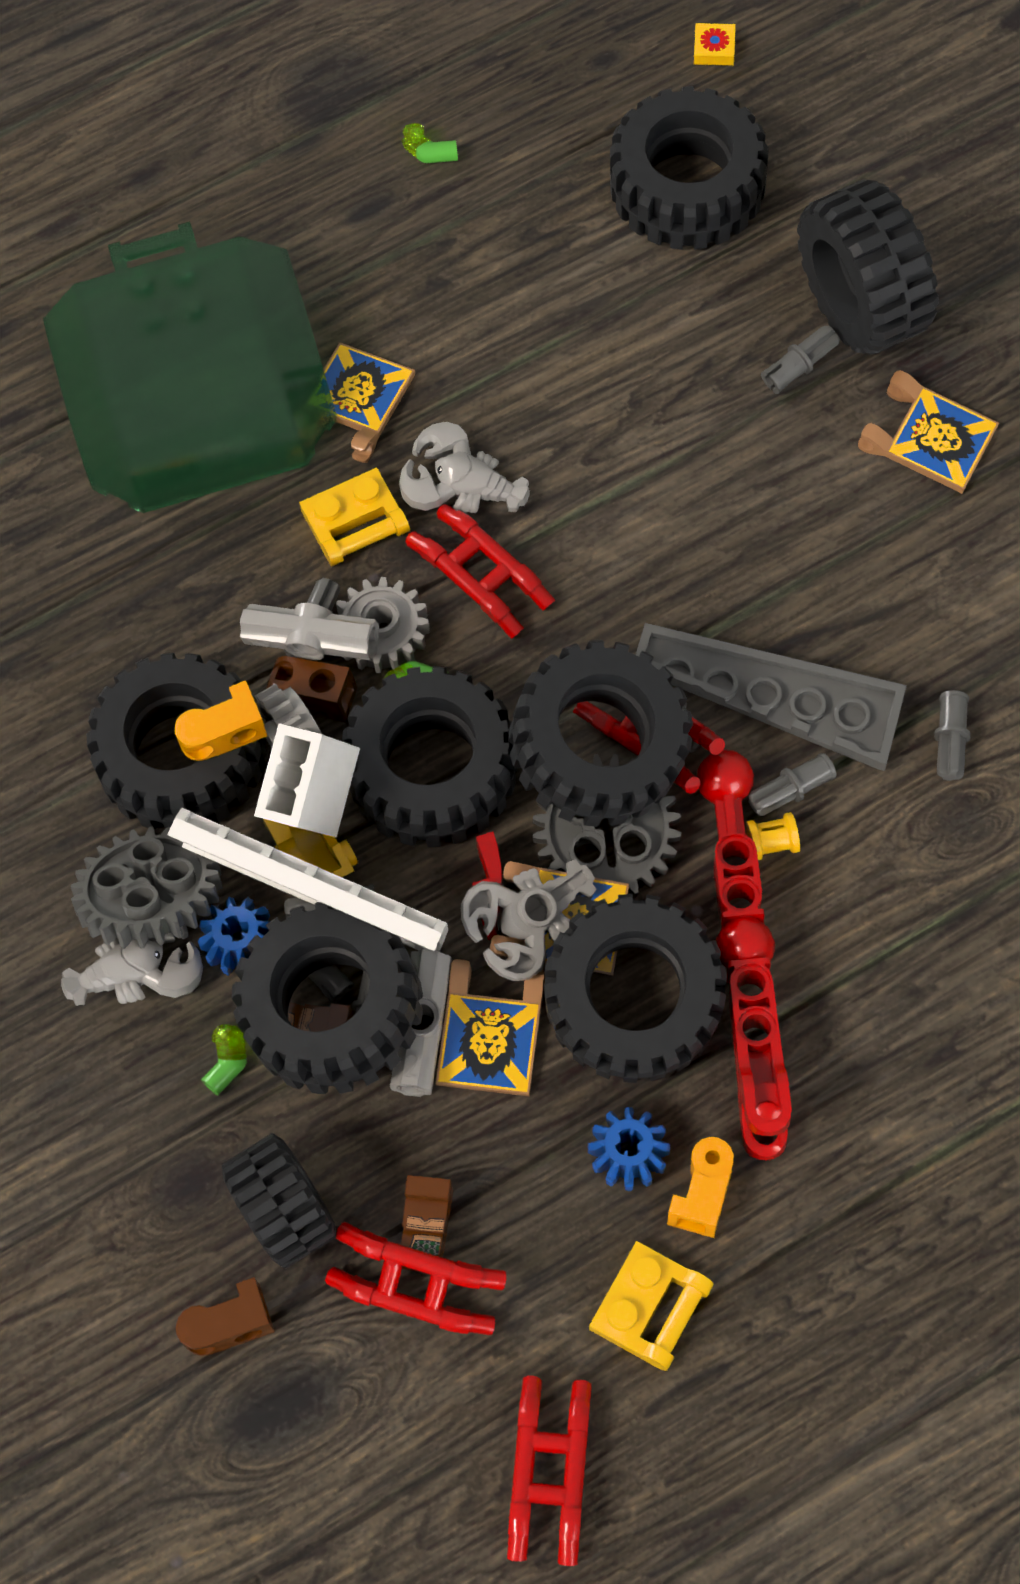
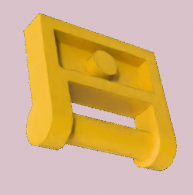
M377 468L299 502L301 512L331 567L344 562V556L396 533L399 537L410 532V526L403 511L398 507ZM382 515L387 517L337 541L334 539V537Z
M636 1241L590 1323L589 1330L651 1365L667 1371L674 1359L671 1352L701 1297L706 1298L709 1295L714 1283L701 1273L687 1269ZM674 1282L684 1289L655 1342L650 1343L641 1337L670 1284Z

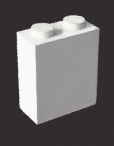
M278 724L254 816L337 837L360 748L319 733Z

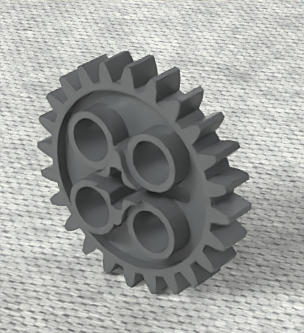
M594 754L593 764L604 767L619 766L618 755L613 754L609 765H603L599 755ZM665 796L659 803H653L649 812L639 818H635L630 814L625 823L611 826L615 827L612 837L616 857L615 867H609L607 863L604 832L599 829L601 822L598 827L584 826V818L573 817L572 821L569 822L558 817L561 809L551 804L545 809L537 803V806L544 810L546 814L533 815V824L545 829L533 834V842L547 844L538 852L539 861L552 859L553 862L548 869L566 872L567 862L576 859L580 865H586L595 878L629 884V893L633 894L634 898L638 897L637 883L641 881L649 888H653L655 881L651 872L655 871L666 875L668 867L661 858L675 859L677 851L667 844L668 842L680 841L681 832L669 828V826L679 823L681 819L680 813L667 812L675 804L676 798L675 796ZM637 838L644 843L646 849L641 855L630 857L622 852L620 844L625 839ZM591 844L599 850L600 856L595 862L583 863L575 857V850L580 845Z
M152 826L148 828L145 836L139 837L135 830H131L129 840L122 841L117 836L113 837L114 847L110 849L99 845L97 847L99 858L85 857L84 862L87 869L76 870L75 875L78 882L71 884L74 895L71 901L81 927H88L92 938L102 935L106 945L113 942L117 937L121 948H126L132 940L138 941L140 949L145 948L149 938H155L159 945H163L165 934L172 933L175 937L181 938L182 932L180 927L186 925L196 929L198 927L196 915H211L208 904L218 903L217 890L223 889L219 863L182 848L184 842L167 835L171 827H167L161 835H156Z

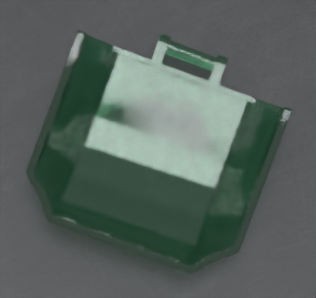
M188 221L178 224L179 229L124 245H121L120 241L108 244L115 272L73 284L43 318L64 403L92 490L105 496L108 493L127 501L129 507L145 513L309 464L316 453L315 445L325 430L330 431L336 421L337 414L287 249L240 236L198 248L191 223ZM181 246H184L186 251L128 268L127 262Z

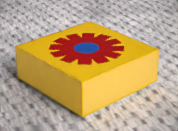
M696 23L694 64L734 65L735 24Z

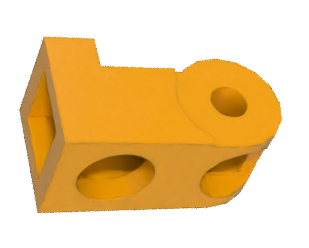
M246 680L229 687L232 699L205 710H187L179 716L175 724V734L186 757L196 761L207 760L267 736L262 717Z
M708 1137L700 1140L695 1145L691 1156L690 1172L692 1180L687 1198L673 1194L667 1225L714 1238L731 1178L734 1158L732 1149L726 1141L717 1137Z

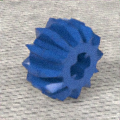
M228 897L226 900L227 908L223 911L219 907L211 905L210 912L214 920H200L199 927L205 934L198 940L200 949L207 951L205 957L207 963L212 967L221 963V970L227 976L233 972L240 958H249L251 952L247 945L253 937L258 935L262 938L269 932L266 924L270 922L268 921L270 917L268 909L264 906L255 909L254 902L249 897L242 902L240 907H237L234 898ZM242 932L243 939L234 941L233 934Z
M632 1107L625 1108L623 1120H619L615 1113L609 1111L606 1114L608 1127L596 1124L592 1129V1133L597 1141L588 1144V1153L598 1157L592 1163L593 1171L595 1173H602L609 1170L606 1176V1184L609 1186L616 1184L619 1177L624 1178L626 1191L633 1190L634 1178L637 1177L646 1187L652 1184L650 1171L664 1173L666 1163L660 1157L670 1154V1144L660 1141L665 1136V1127L663 1125L650 1127L652 1114L649 1112L642 1114L639 1120H634ZM630 1142V1147H633L634 1143H636L637 1155L628 1156V1151H625L624 1155L620 1154L621 1143Z

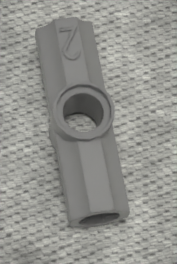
M312 603L297 604L295 609L249 604L246 609H243L240 619V638L244 644L285 649L291 655L306 660H321L324 658V654L371 660L372 656L376 655L379 643V625L376 619L337 615L323 606Z
M429 949L412 951L411 960L417 970L416 974L422 986L423 997L419 1000L423 1009L422 1015L431 1017L433 1023L424 1030L413 1029L416 1038L410 1049L401 1047L397 1052L401 1061L393 1068L390 1083L391 1090L408 1096L421 1097L432 1094L439 1041L443 1034V1015L452 957L438 950L432 951Z

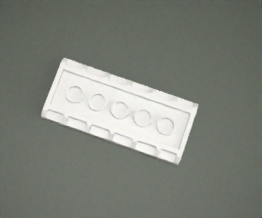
M181 808L176 815L167 834L184 842L182 848L313 905L316 902L326 904L399 936L403 944L416 950L429 949L440 952L448 933V925L444 921L184 808Z

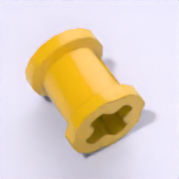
M791 812L784 813L782 819L756 824L754 820L746 821V834L755 843L758 860H762L764 854L790 850L792 853L800 852L798 828L794 815Z

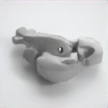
M450 422L432 424L424 429L415 440L412 454L418 457L425 448L433 446L432 449L426 450L424 457L425 459H438L435 461L436 473L440 480L437 486L428 469L422 464L418 467L420 478L415 479L412 476L414 462L411 459L407 461L401 470L399 486L403 500L410 507L424 511L437 508L456 496L458 499L453 508L457 511L476 513L479 509L480 499L496 502L506 501L508 512H517L519 506H525L530 495L529 481L521 477L511 483L506 477L493 470L499 464V460L492 458L491 455L485 454L483 451H479L476 458L472 456L467 434L459 425Z
M576 859L566 863V876H560L544 884L541 883L539 873L535 868L523 871L520 875H514L513 877L515 885L520 889L518 893L497 882L481 881L467 891L461 903V921L467 935L475 943L482 940L477 919L482 918L484 920L483 931L489 935L495 926L498 906L503 908L501 916L502 933L512 938L525 939V946L511 942L494 944L497 951H504L507 954L508 958L506 960L496 956L489 948L483 952L487 964L499 976L511 981L529 980L543 970L547 956L544 932L548 930L551 938L555 941L560 932L565 933L569 928L570 919L563 915L562 911L568 907L569 903L575 899L578 893L591 897L597 890L593 885L595 877L586 865H580Z
M184 925L180 927L182 939L188 937L187 926ZM172 933L165 934L164 943L175 941ZM116 938L110 944L106 945L103 943L102 946H98L95 949V953L101 958L86 967L84 972L79 974L71 968L63 971L61 987L66 998L73 1000L76 1006L85 1005L87 993H98L113 989L116 991L117 1000L120 1004L143 1000L146 998L140 988L143 984L160 995L173 998L191 994L201 982L203 964L200 951L193 942L189 941L186 944L188 960L185 963H181L182 951L178 947L171 953L162 972L158 967L163 955V946L159 945L155 938H149L145 948L140 949L137 940H132L126 948H121L119 940Z

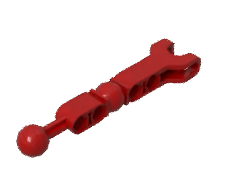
M724 749L717 755L710 753L701 762L697 769L696 777L701 782L699 790L702 796L715 805L719 841L715 847L714 880L718 914L721 920V931L716 937V942L721 951L720 961L727 969V983L730 984L728 1001L734 1044L743 1146L751 1157L759 1160H771L780 1156L786 1148L787 1128L790 1125L792 1112L789 1081L783 1059L774 984L770 972V961L775 953V941L771 931L764 924V909H760L762 887L757 848L754 841L745 832L742 800L753 787L754 773L750 763L744 756L737 751ZM731 856H738L746 862L742 865L734 866L728 864L725 859ZM735 898H744L751 905L742 909L732 906L729 902ZM745 984H754L762 992L755 996H747L739 988ZM751 1028H759L765 1031L768 1037L764 1040L753 1041L747 1038L744 1032ZM752 1132L761 1136L776 1135L777 1138L773 1143L763 1145L753 1137Z

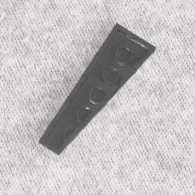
M645 623L636 655L639 656L643 650L654 657L651 664L658 670L665 666L674 675L670 683L671 685L682 687L685 691L858 762L885 771L907 685Z

